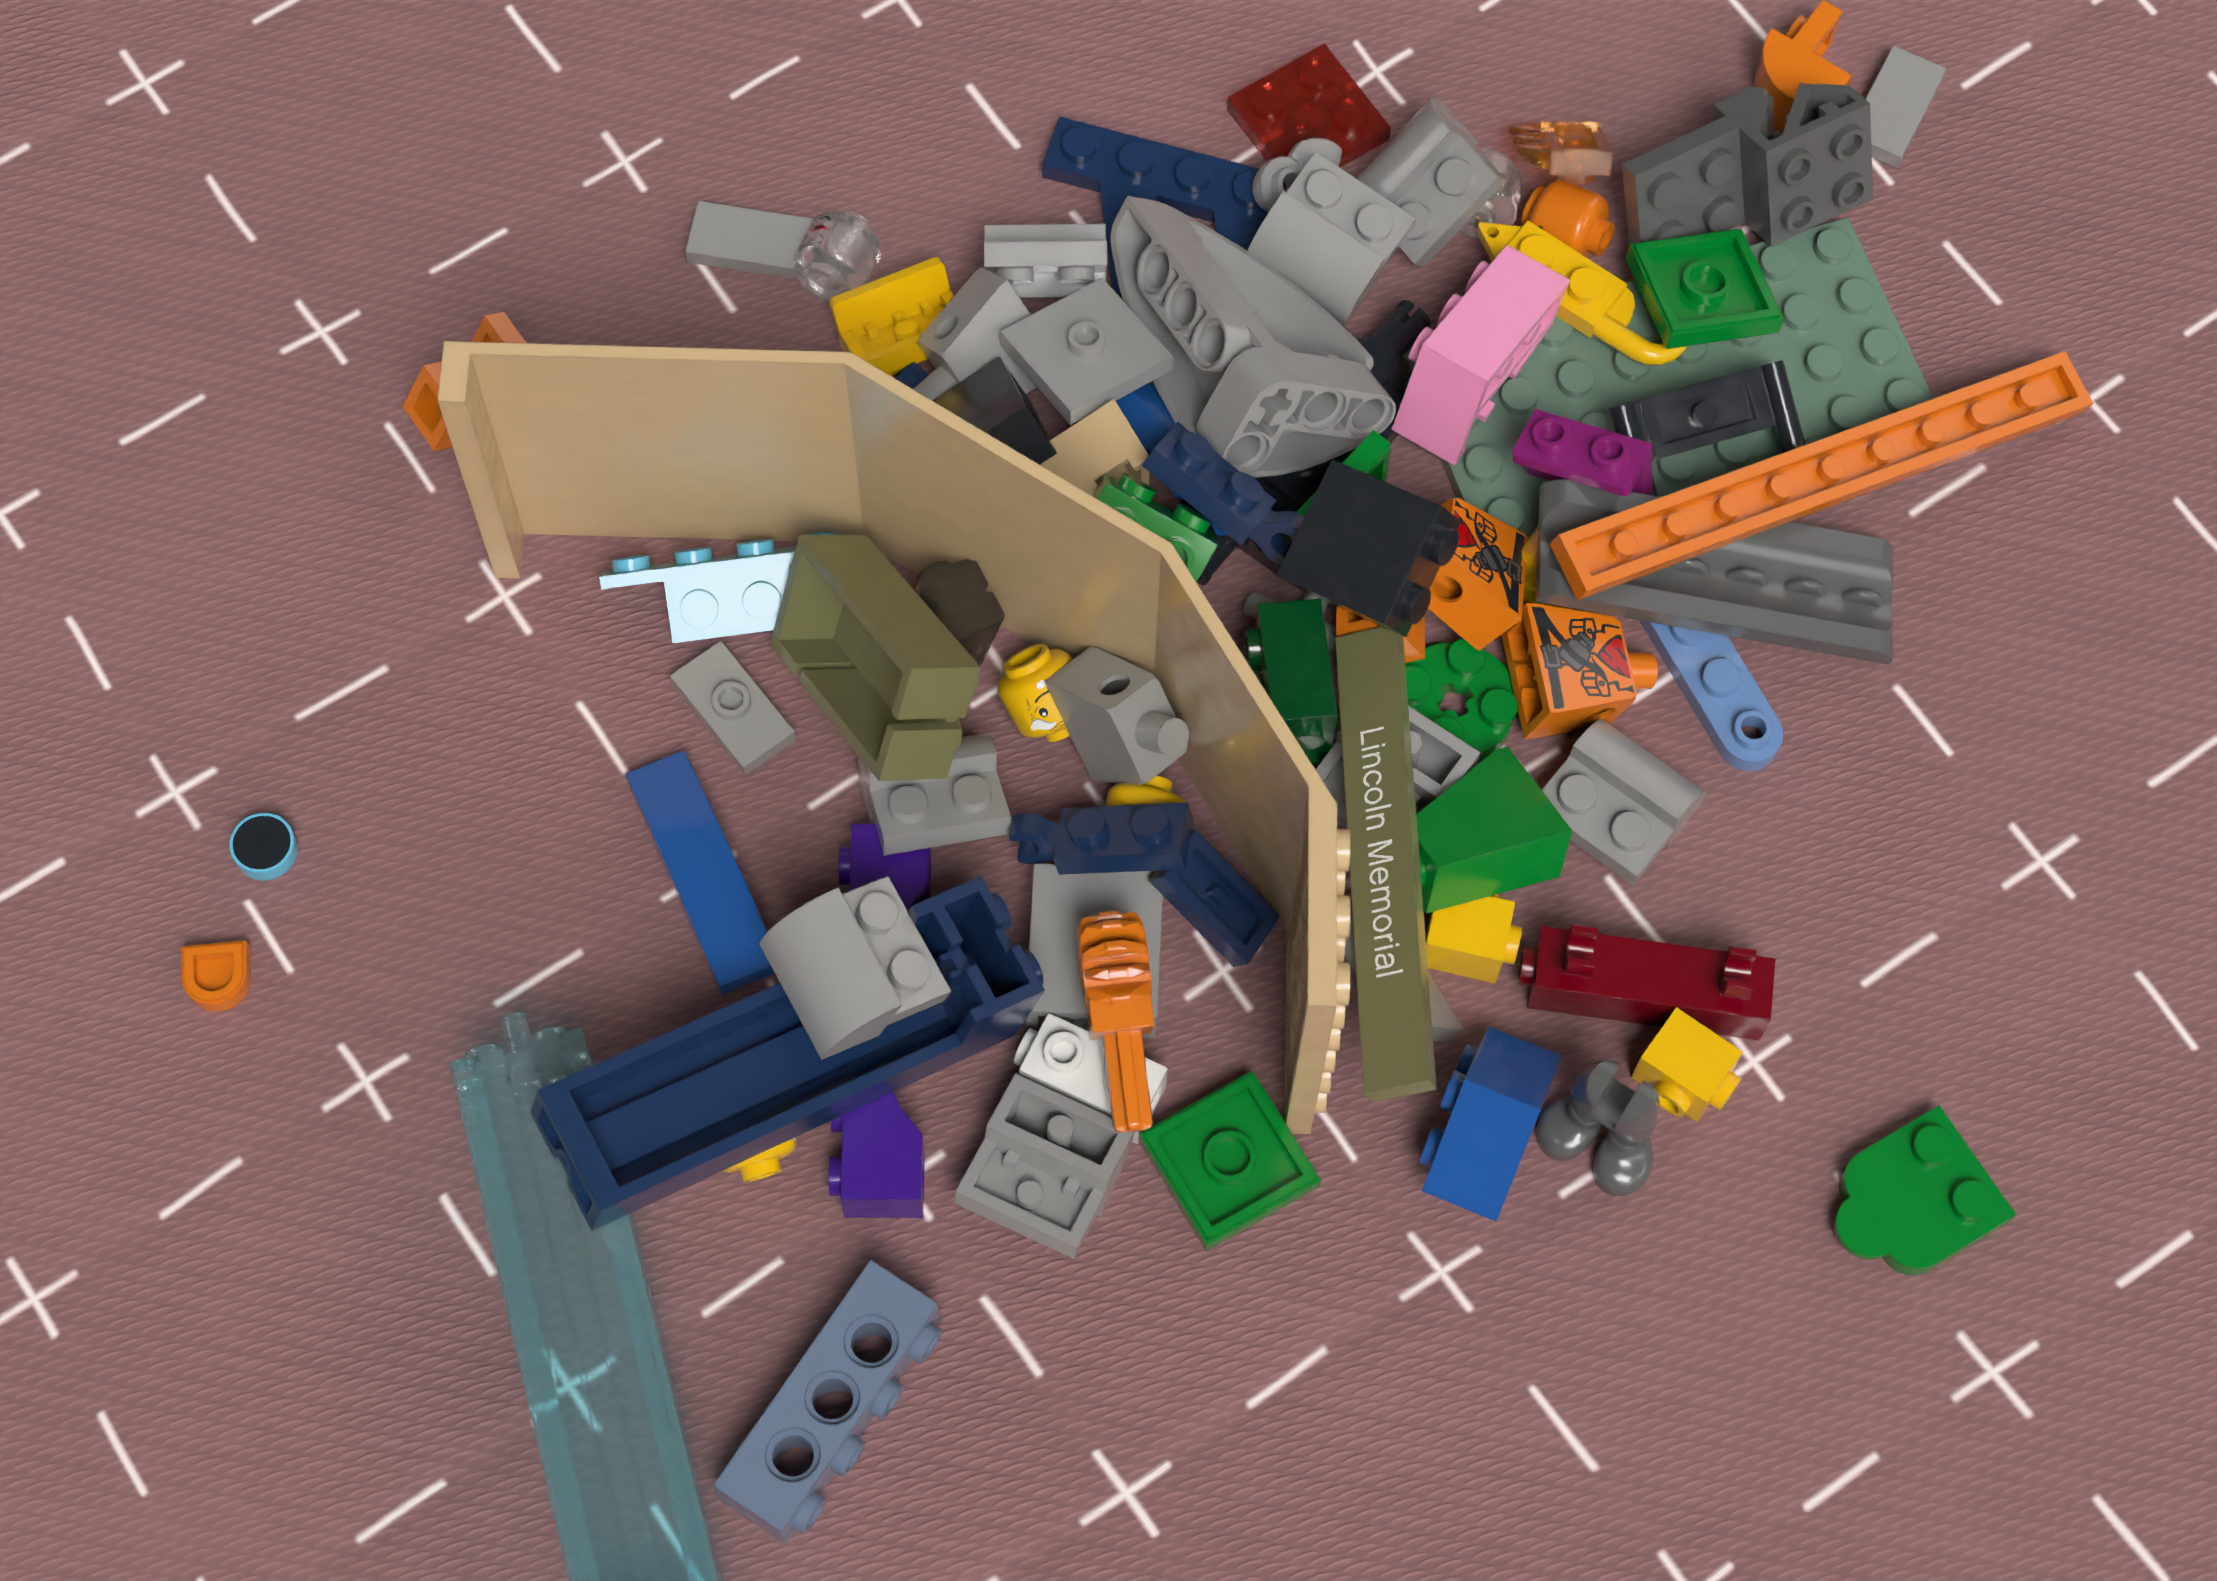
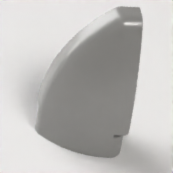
M1132 196L1126 197L1114 220L1110 237L1118 285L1123 301L1173 355V370L1153 380L1175 424L1178 421L1190 432L1205 438L1213 450L1240 472L1255 478L1287 474L1327 462L1358 447L1373 430L1380 434L1389 426L1396 413V404L1370 372L1373 367L1372 356L1332 315L1276 270L1206 225L1164 203Z

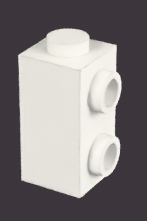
M1048 1013L1039 1032L1029 1028L1017 1049L1014 1064L1020 1066L1019 1075L1112 1117L1103 1039L1090 1040L1089 1031ZM1145 1058L1153 1115L1166 1089L1168 1068ZM1143 1131L1134 1133L1133 1143H1139V1134Z

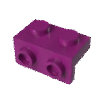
M1534 410L1512 450V458L1515 464L1527 467L1529 475L1549 481L1571 480L1620 496H1628L1631 492L1651 495L1653 491L1652 443L1545 411Z

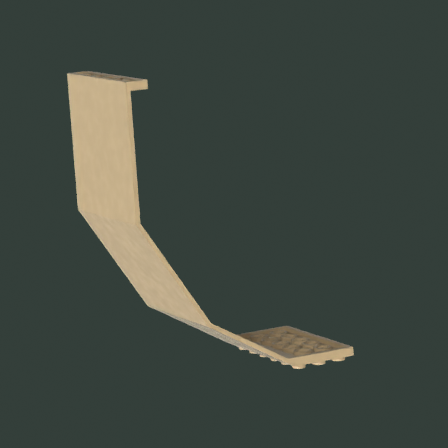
M444 341L438 404L495 578L520 579L524 534L729 540L773 539V541H798L799 535L823 531H835L836 535H867L882 554L1032 645L1046 644L1049 649H1060L1069 653L1072 659H1075L1090 646H1093L1153 673L1159 680L1176 718L1182 719L1189 729L1187 751L1178 758L1179 762L1264 899L1280 916L1278 921L1285 931L1284 1122L1292 1134H1311L1314 1114L1326 1113L1327 1093H1330L1331 1072L1335 1071L1336 1051H1339L1340 1029L1344 1028L1345 1006L1349 1005L1350 963L1344 962L1345 938H1349L1350 896L1344 895L1345 872L1349 871L1350 829H1337V803L1170 542L851 352Z

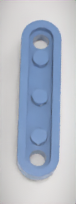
M1639 620L1723 760L1730 766L1742 771H1757L1767 767L1775 759L1783 741V728L1729 637ZM1753 726L1760 731L1762 737L1750 739L1743 734L1741 728Z

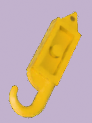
M1527 221L1521 227L1479 222L1477 235L1492 262L1505 246L1509 245L1570 280L1556 316L1589 338H1592L1594 335L1628 358L1645 365L1667 364L1675 361L1686 350L1687 346L1665 349L1663 343H1651L1627 328L1631 322L1635 307L1634 296L1627 288L1628 284L1535 224Z

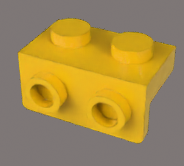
M934 257L836 295L829 300V306L843 351L851 352L886 374L894 376L912 362L919 363L928 359L919 346V338L954 297V294L950 289L945 265L940 258Z

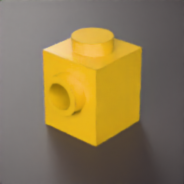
M1496 894L1431 912L1425 938L1428 968L1495 984L1502 963L1514 965L1520 944L1522 927L1511 925L1515 902L1501 899V896Z
M1676 1007L1641 1056L1631 1078L1639 1084L1644 1080L1649 1081L1659 1096V1107L1666 1112L1678 1117H1683L1685 1114L1695 1122H1698L1709 1105L1721 1111L1741 1082L1742 1078L1733 1073V1070L1743 1051Z

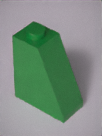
M1508 746L1496 749L1416 814L1423 910L1427 914L1560 877L1572 829Z

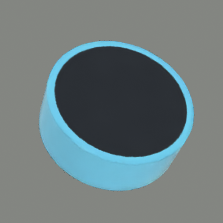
M257 813L246 817L235 827L230 837V853L236 865L243 874L255 880H272L282 876L293 866L298 855V842L291 827L283 818L275 814Z

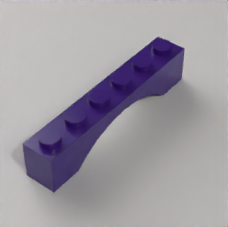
M852 824L851 846L839 847V885H850V891L888 876L906 910L909 912L911 906L931 898L932 848L884 856L875 824ZM892 1092L832 1120L831 1132H842V1156H830L829 1196H840L844 1218H924L925 1150L923 1135L904 1113L894 1093Z

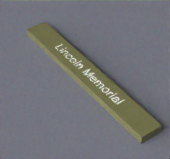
M1381 626L1335 638L1347 829H1350L1349 866L1363 1090L1371 1103L1437 1089L1403 636Z

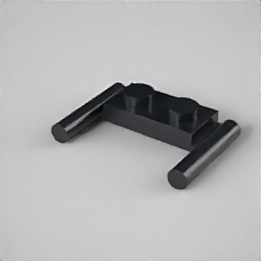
M1784 360L1609 408L1615 433L1652 443V461L1774 426L1782 453L1806 445ZM1653 479V491L1651 495L1658 497L1656 486Z

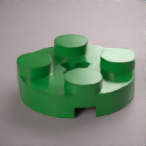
M1460 639L1454 643H1439L1426 647L1425 659L1405 663L1409 707L1479 751L1478 763L1504 745L1516 718L1518 702L1514 696L1510 673L1496 657L1485 652L1484 648L1478 651L1464 639ZM1445 693L1461 694L1467 699L1464 707L1465 715L1458 717L1457 713L1452 709L1442 712L1438 708L1443 702Z

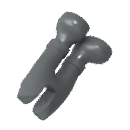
M1599 1060L1578 1075L1570 1095L1551 1102L1542 1111L1536 1127V1139L1542 1152L1550 1159L1568 1161L1582 1154L1593 1143L1604 1125L1609 1131L1596 1152L1592 1167L1593 1178L1601 1191L1611 1196H1626L1641 1188L1651 1173L1653 1152L1649 1136L1655 1127L1660 1099L1649 1081L1644 1080L1635 1092L1615 1079L1621 1064L1611 1060Z

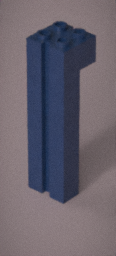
M979 876L911 906L908 913L951 990L950 994L943 1002L887 1025L879 1036L821 1060L781 983H778L538 1089L530 1113L554 1160L559 1158L569 1178L567 1185L590 1230H596L1014 1037L1045 992V989L1043 987V973L1035 956L1029 950H1023L1020 944L1013 946L1005 932L1011 928L1012 922L1009 910L1003 899L997 893L991 894L982 876Z

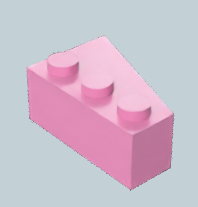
M1509 245L1505 246L1491 264L1484 260L1480 262L1468 281L1465 295L1462 297L1456 293L1453 294L1439 316L1437 328L1433 330L1428 326L1425 327L1413 344L1408 358L1415 362V366L1392 430L1455 466L1465 452V443L1475 418L1483 422L1487 420L1495 408V403L1490 401L1491 397L1508 377L1516 378L1553 324L1570 280Z

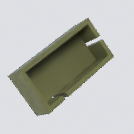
M799 535L770 645L793 674H800L799 682L878 781L947 779L954 754L959 749L962 740V728L958 718L966 717L971 698L978 688L981 667L867 535Z

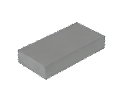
M1893 45L1866 97V100L1870 103L1872 158L1898 169L1943 81L1947 68Z
M698 201L685 251L688 263L804 281L816 231H808L816 226L815 219Z

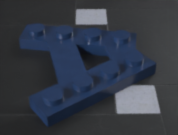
M1060 116L1042 164V178L1100 193L1103 222L1106 224L1111 288L1121 299L1122 295L1118 285L1110 237L1114 220L1127 196L1158 201L1177 209L1187 216L1213 222L1217 233L1247 251L1268 212L1259 207L1253 195V180L1260 170L1259 168ZM1283 179V189L1285 191L1286 183Z

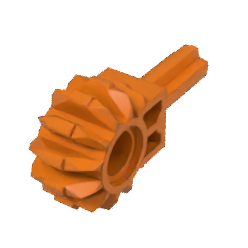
M1102 911L1099 912V915L1083 917L1076 931L1081 991L1087 1011L1090 1040L1103 1039L1113 1128L1116 1132L1121 1133L1139 1132L1151 1128L1153 1124L1142 1034H1150L1155 1026L1151 1000L1152 982L1148 945L1142 920L1135 912Z

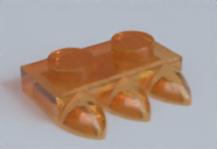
M1529 122L1509 126V132L1513 136V143L1517 146L1516 152L1529 164L1549 170L1550 175H1559L1560 181L1586 184L1594 182L1595 175H1611L1613 151L1599 122Z

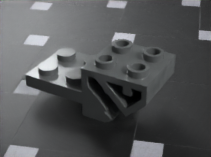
M1799 83L1790 113L1786 115L1784 131L1775 132L1773 97L1768 94L1766 88L1751 86L1714 103V122L1622 164L1629 244L1725 231L1746 223L1772 247L1873 199L1870 103L1848 85Z

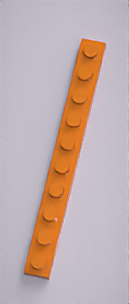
M2066 351L1558 534L1550 543V546L1576 599L1580 600L2080 415L2093 405V402Z

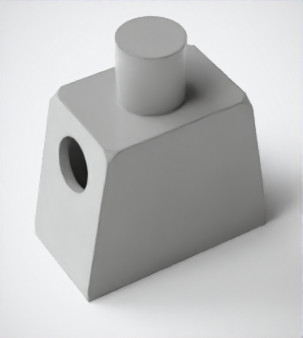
M982 267L972 274L920 336L919 346L936 369L914 387L913 390L933 401L999 356L1026 394L1037 388L1000 345L1001 330L1031 315L1008 280Z
M1090 646L1045 681L1046 687L1091 780L1143 785L1151 781L1186 753L1189 740L1188 726L1182 719L1176 718L1159 680L1153 673L1099 648Z

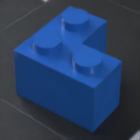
M1489 1026L1479 1048L1466 1044L1440 1105V1108L1452 1112L1446 1129L1442 1130L1435 1126L1432 1127L1419 1160L1420 1164L1430 1167L1422 1192L1497 1222L1562 1055Z

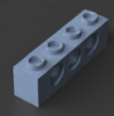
M870 1260L714 1483L713 1487L718 1499L784 1544L788 1543L796 1530L803 1535L806 1534L825 1507L827 1499L822 1497L821 1493L835 1473L845 1477L862 1454L866 1442L860 1439V1436L873 1417L876 1416L880 1420H884L895 1407L904 1390V1385L898 1381L913 1360L922 1364L937 1345L943 1332L942 1329L937 1327L940 1321L938 1303ZM870 1336L882 1337L892 1345L889 1354L881 1361L875 1363L864 1362L854 1354L859 1342ZM829 1392H843L852 1398L853 1404L851 1409L841 1418L826 1419L815 1411L818 1401ZM799 1447L813 1454L814 1459L811 1467L802 1475L790 1477L783 1475L776 1469L779 1457L788 1449Z

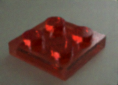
M1325 43L1227 98V111L1266 162L1276 157H1287L1299 141L1317 138L1332 141L1341 148L1342 154L1338 166L1341 168L1390 140V125Z

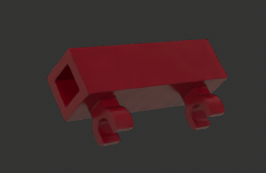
M1571 924L1569 930L1541 926L1534 947L1523 946L1518 985L1529 986L1527 1005L1529 1009L1663 1027L1677 1007L1717 1035L1760 1041L1771 1020L1776 958L1756 956L1757 950L1733 946H1729L1727 951L1598 934V928Z

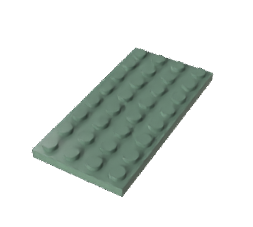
M1849 217L1810 228L1772 247L1766 241L1750 246L1784 317L1779 333L1687 346L1686 350L1675 361L1664 365H1645L1628 358L1594 335L1592 338H1589L1556 316L1553 324L1516 378L1508 377L1491 397L1490 401L1495 403V408L1487 420L1483 422L1475 418L1465 443V452L1454 466L1442 458L1440 460L1456 498L1466 501L1529 537L1539 524L1540 486L1549 480L1529 475L1527 467L1515 464L1512 458V450L1535 409L1615 432L1609 408L1784 360L1805 444L1807 445L1934 398ZM1635 279L1625 282L1628 284L1627 288L1633 293L1635 301L1633 316L1627 328L1651 343L1662 344L1661 337ZM1412 346L1401 358L1402 367L1408 380H1410L1415 366V362L1408 358ZM1775 426L1653 460L1652 475L1658 497L1669 495L1782 454Z

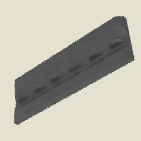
M1565 479L1544 482L1540 486L1535 602L1887 665L1893 661V619L1891 612L1893 546L1886 539L1790 521L1577 600L1550 543L1558 534L1660 497L1631 492L1628 496H1620Z

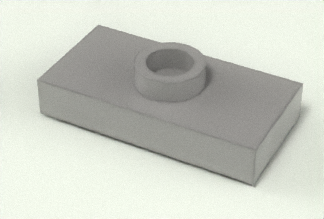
M719 641L670 675L672 686L745 776L796 741L795 731L722 641Z

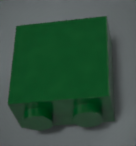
M1321 598L1257 604L1255 628L1245 629L1244 632L1246 655H1243V657L1316 770L1333 747L1338 718Z

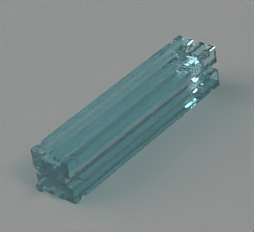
M525 1012L507 1014L500 1019L508 1054H506L505 1048L501 1044H486L469 1050L465 1054L464 1059L449 1063L460 1100V1111L569 1581H724L633 1212L591 1231L567 1185L569 1178L559 1158L554 1160L530 1113L538 1089L595 1065L582 1027L570 1030L565 1026H556L540 1030L531 1036Z

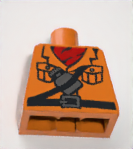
M1449 498L1440 506L1462 521L1458 529L1459 542L1451 560L1446 565L1440 566L1430 587L1431 600L1428 609L1472 647L1480 651L1522 620L1527 568L1522 557V548L1529 537L1460 498Z
M1526 603L1523 606L1522 620L1501 634L1514 696L1518 702L1517 710L1524 739H1536L1587 729L1598 719L1611 723L1636 700V689H1651L1657 681L1658 664L1656 657L1652 652H1628L1622 624L1614 616L1538 603Z

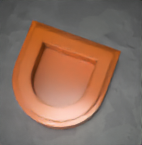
M246 940L181 946V981L184 990L192 1002L203 1010L221 1012L235 1007L245 998L251 985V947Z

